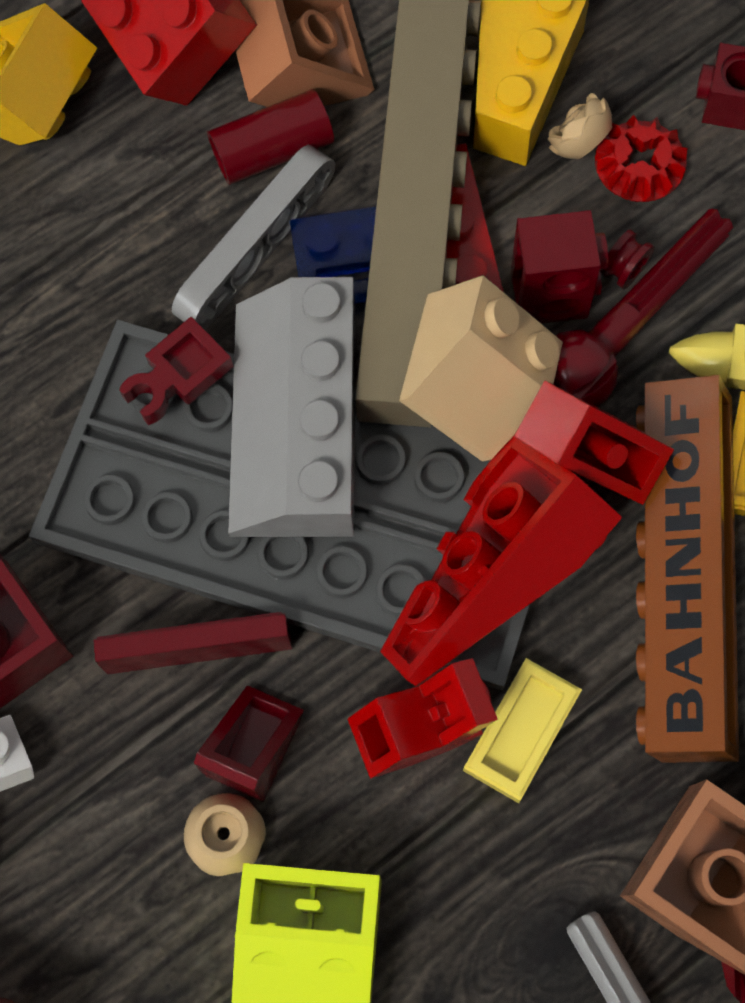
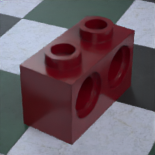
M591 210L517 218L510 272L514 301L540 323L588 318L593 296L601 295L600 270L608 268L606 236L604 232L595 233Z

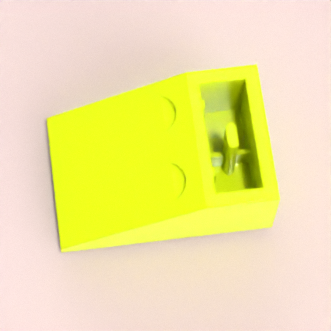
M243 863L235 932L232 1003H371L382 885L380 875Z

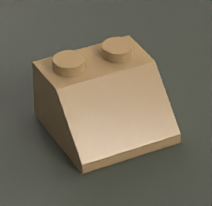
M485 276L427 294L399 401L482 462L492 460L517 432L544 380L554 384L563 342Z

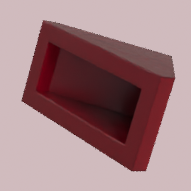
M247 685L196 753L194 764L206 777L264 802L298 728L304 710Z

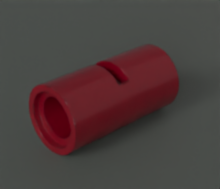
M314 89L207 131L213 154L228 185L290 161L306 145H311L318 150L334 143V134L329 117L319 95Z

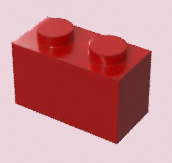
M544 380L514 435L515 438L556 464L642 505L645 503L674 451L673 448L625 421Z

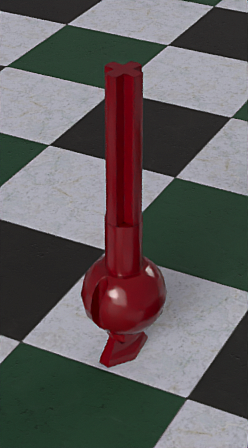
M708 209L589 332L574 330L560 332L555 335L563 343L553 385L596 407L603 404L616 387L619 369L615 356L729 237L728 233L733 229L730 219L721 218L717 209Z

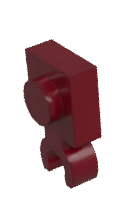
M190 317L145 354L148 364L153 370L149 373H137L128 377L120 386L119 391L127 403H130L142 393L153 395L151 402L139 411L143 420L148 425H151L164 417L168 410L169 399L176 393L189 405L232 369L234 365L230 355Z

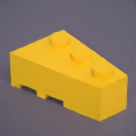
M481 0L473 149L523 166L527 165L584 32L589 0Z

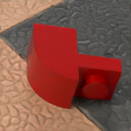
M473 658L450 664L417 687L377 697L347 718L371 779L412 766L455 749L483 735L482 729L497 721L498 718L491 703L489 690L482 681Z

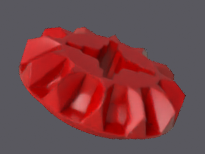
M633 115L626 123L620 125L612 123L611 131L597 145L595 168L601 182L615 195L634 202L655 201L673 192L681 183L686 171L688 148L683 147L680 143L677 129L669 131L661 126L658 117L648 122L638 121L635 115ZM632 148L641 153L655 148L651 165L641 160L627 166L631 160Z

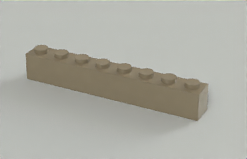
M399 0L356 390L358 422L431 428L429 422L401 403L399 399L427 294L456 285L458 259L446 257L448 240L460 241L462 205L451 203L453 187L464 188L467 152L456 150L458 136H469L472 100H461L462 85L474 86L476 50L466 49L467 36H478L480 0Z

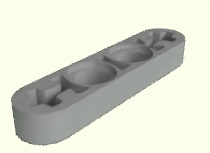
M311 145L302 147L184 282L174 298L172 314L183 322L192 317L204 330L208 328L323 194L335 171L334 160Z

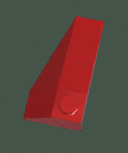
M514 436L473 481L463 499L471 506L457 533L445 532L436 548L443 554L437 570L431 580L424 581L415 587L380 650L382 655L414 686H417L581 568L593 552L604 543L607 535L622 519V516L576 474L556 464Z

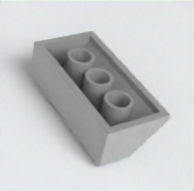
M291 277L236 304L228 529L230 537H354L356 303L353 277Z

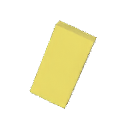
M526 658L495 712L498 720L486 727L463 771L515 802L520 803L582 689Z

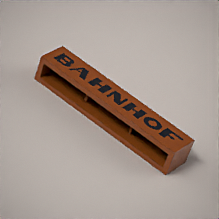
M719 375L645 383V405L637 407V429L668 445L674 451L645 501V521H639L636 528L638 553L642 559L645 558V581L638 582L636 588L638 614L641 619H645V643H639L636 651L637 673L639 679L645 681V706H639L636 714L637 737L639 743L645 745V753L662 763L739 762L732 396Z

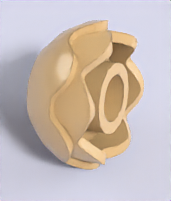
M590 93L587 96L586 104H578L571 107L561 126H555L549 131L548 141L551 143L549 149L555 154L569 159H581L591 152L612 129V114L606 99L603 97L600 100L595 94Z
M231 793L217 794L202 800L191 811L184 828V844L188 855L202 871L213 876L240 873L243 870V863L254 864L258 859L266 836V827L261 814L249 800ZM222 828H228L230 831V835L226 840H221L218 837V832Z

